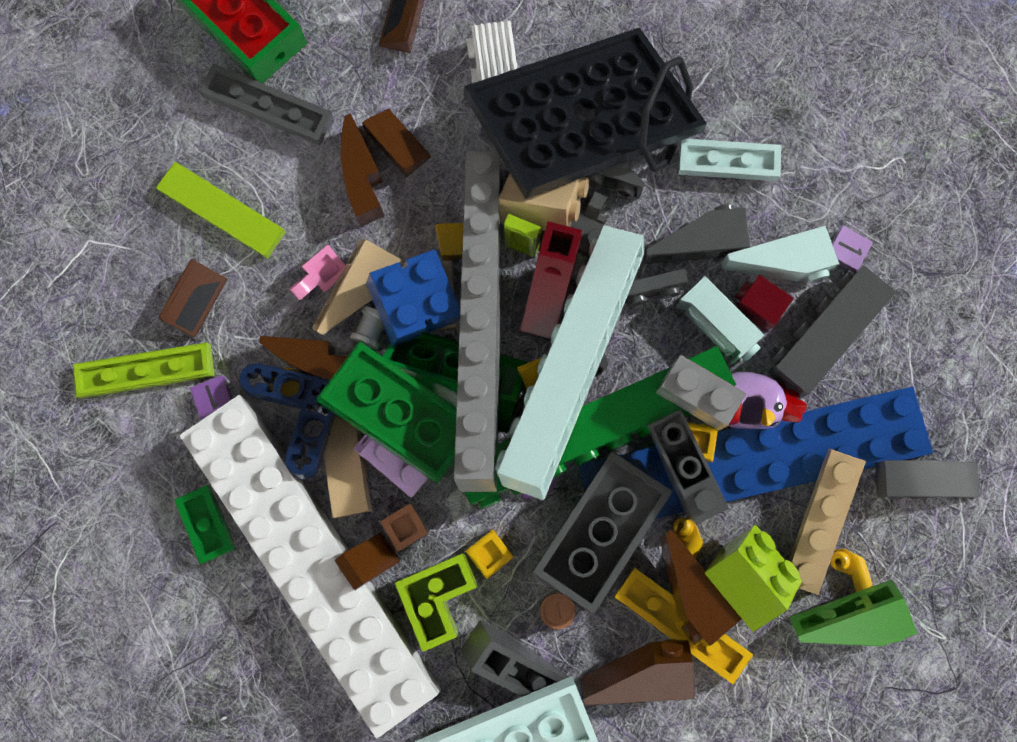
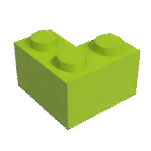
M465 553L395 582L422 652L452 640L459 634L446 601L478 586Z

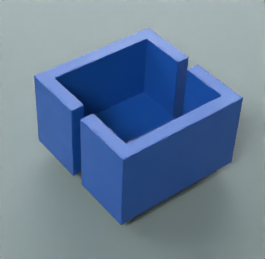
M435 249L406 259L403 267L398 262L369 273L366 285L392 347L420 337L425 329L427 333L456 323L460 318L459 303Z

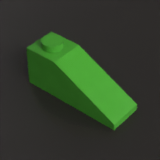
M892 579L790 617L799 641L802 643L885 646L918 634L905 599Z

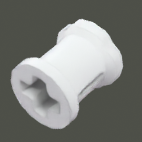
M363 306L361 310L363 316L356 332L351 333L350 339L358 343L361 341L370 348L378 349L380 346L378 339L384 327L376 309Z

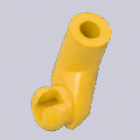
M679 517L673 523V531L696 559L703 545L702 537L696 524L688 520L687 517Z
M847 549L834 550L830 561L831 567L834 570L851 576L856 592L873 586L863 557Z

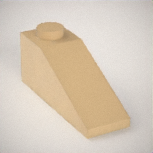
M366 239L358 240L312 330L324 335L371 301L372 297L366 285L369 273L401 262V259Z

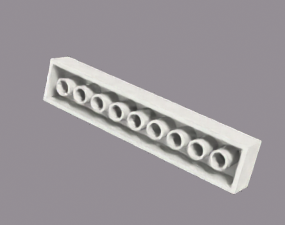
M238 395L180 434L179 436L375 738L377 739L436 697L441 687L372 583L368 582L359 589L354 590L334 560L348 551V547L304 481L294 477L288 470L285 463L286 454L251 401Z

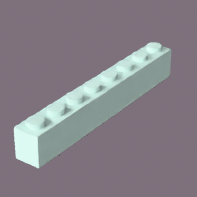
M604 225L599 237L593 238L589 248V261L586 266L582 265L577 275L576 284L578 286L574 295L569 294L566 299L564 319L561 324L557 323L553 329L551 349L548 355L543 354L537 370L539 376L535 386L530 385L526 391L524 406L526 407L521 418L516 417L510 430V438L512 439L507 451L502 450L497 458L495 470L502 486L541 500L545 499L644 257L643 235Z

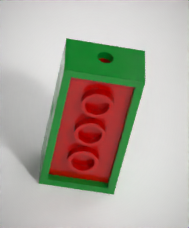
M175 0L253 80L264 83L308 44L300 25L275 0Z

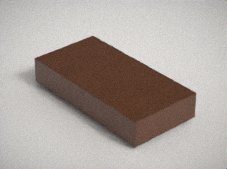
M381 533L344 552L334 560L354 590L359 589L400 562Z

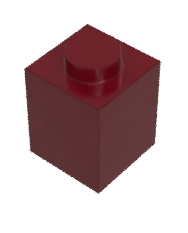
M761 275L752 283L746 280L734 296L739 299L736 307L752 323L765 332H768L776 325L794 299Z

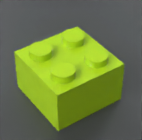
M755 524L724 545L705 571L706 576L752 632L786 612L802 582L795 565L780 555L769 534L764 531L761 532Z

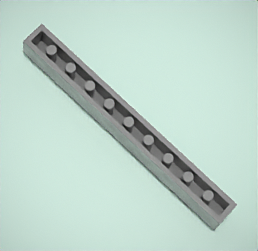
M466 151L454 480L460 492H497V471L495 466L498 458L502 224L499 196L503 190L502 161L497 151Z

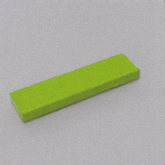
M177 162L172 164L156 187L162 194L266 259L270 257L286 233L279 225Z
M208 342L72 364L75 396L80 399L215 377L211 344Z

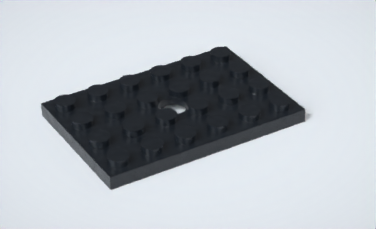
M639 27L464 86V97L526 199L643 155L639 148L642 111L664 61ZM669 69L649 112L646 140L649 152L703 133L707 125ZM581 103L585 108H595L597 116L591 120H581L573 114L572 107Z

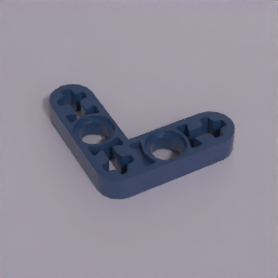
M254 363L248 365L242 370L239 378L240 384L248 396L301 409L286 453L285 463L294 477L298 479L311 478L320 467L336 416L335 413L323 405L321 409L327 416L317 412L319 402L316 401V394L320 395L330 380L264 364ZM258 374H261L265 382L273 384V392H271L272 390L268 384L257 383L256 387H253L249 380L256 379ZM288 381L298 382L300 387L295 395L288 397L281 394V387L284 383ZM313 420L321 422L323 430L318 436L308 437L304 434V427L308 422ZM300 441L309 445L307 457L311 461L310 465L304 464L302 469H299L296 462H294L295 459H301L305 451L303 444H299Z

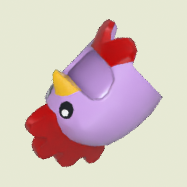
M752 372L731 373L736 383L735 387L747 394L729 423V427L768 429L778 426L781 421L800 422L802 420V414L805 413L807 404L799 400V393L795 390L787 389L785 384L776 382L774 379Z

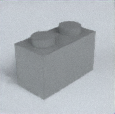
M682 355L673 362L656 391L658 395L717 430H721L729 425L747 394Z

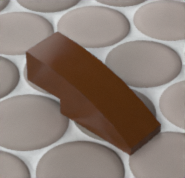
M350 113L344 116L341 134L342 174L348 199L360 226L363 227L385 216L372 187L383 181Z
M260 336L259 343L300 372L328 380L332 379L348 357L334 355L335 347L329 341Z

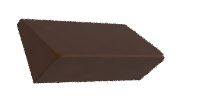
M390 109L369 117L362 122L365 132L406 178L431 158V155Z

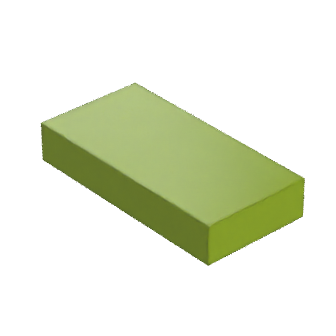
M508 214L504 223L506 247L528 256L536 257L540 247L541 227Z

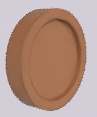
M553 593L543 600L540 607V615L548 627L564 629L574 620L575 606L573 601L565 594Z

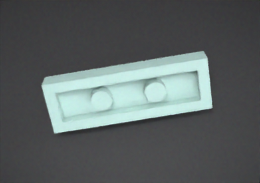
M684 139L679 143L678 175L778 181L781 175V145Z

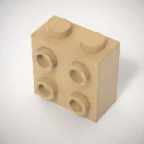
M509 174L499 196L501 224H504L508 214L540 226L542 231H545L548 221L570 227L572 221L577 222L580 198H586L589 178L583 177L525 199L513 177Z

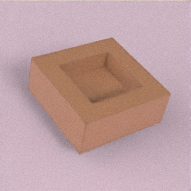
M412 503L380 521L397 552L429 534Z

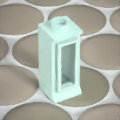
M706 276L685 294L676 305V308L686 310L685 315L727 357L731 355L734 358L731 361L732 364L740 358L745 362L748 361L761 348L757 342L764 334Z

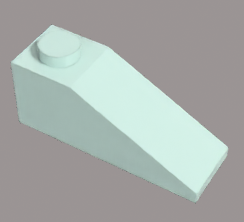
M826 226L729 253L721 262L722 268L725 270L795 282L809 279L810 283L830 277L829 272L839 264Z

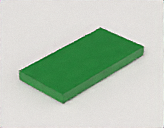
M359 341L317 397L316 401L438 484L455 459L457 408Z

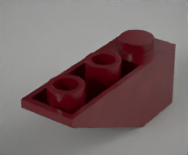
M547 222L520 332L551 340L553 329L557 323L559 324L581 243V229Z

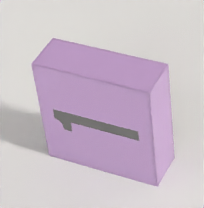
M842 226L832 242L839 262L838 265L854 273L860 268L873 242Z

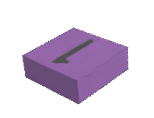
M223 375L190 387L201 420L233 399L226 377Z

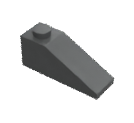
M731 204L715 207L714 210L707 212L648 247L643 257V264L725 258L729 253L750 248L746 207L735 208Z
M482 620L478 622L461 648L470 671L521 696L528 695L569 678L568 675L515 638Z

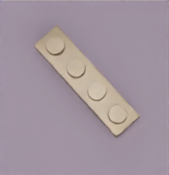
M828 448L789 557V561L795 565L802 580L799 589L819 595L866 461Z

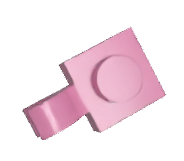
M326 244L301 265L307 275L293 284L289 290L299 300L316 286L322 292H326L337 282L345 264L332 248Z

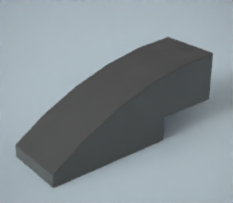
M884 460L875 462L877 498H980L978 467L975 462Z

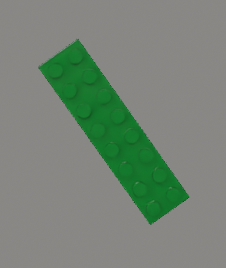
M718 346L689 358L692 362L731 385L736 386L735 380ZM670 367L582 406L553 478L565 473V465L575 461L579 467L596 459L599 456L598 451L605 447L608 448L610 453L627 445L632 441L630 436L639 433L641 438L650 435L648 424L679 409L682 410L685 418L690 417L691 414L656 393ZM512 438L498 444V456L502 450L507 451ZM497 474V492H465L471 506L479 505L480 509L483 510L501 502L499 495L512 490L514 495L521 492L502 486Z

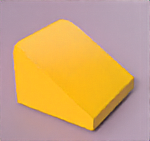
M463 223L436 224L435 227L443 261L462 259Z

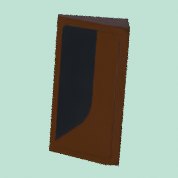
M425 0L390 1L379 47L411 53Z
M191 259L162 309L159 319L196 338L228 279Z

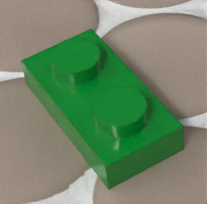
M205 485L174 499L200 565L236 550L210 485Z

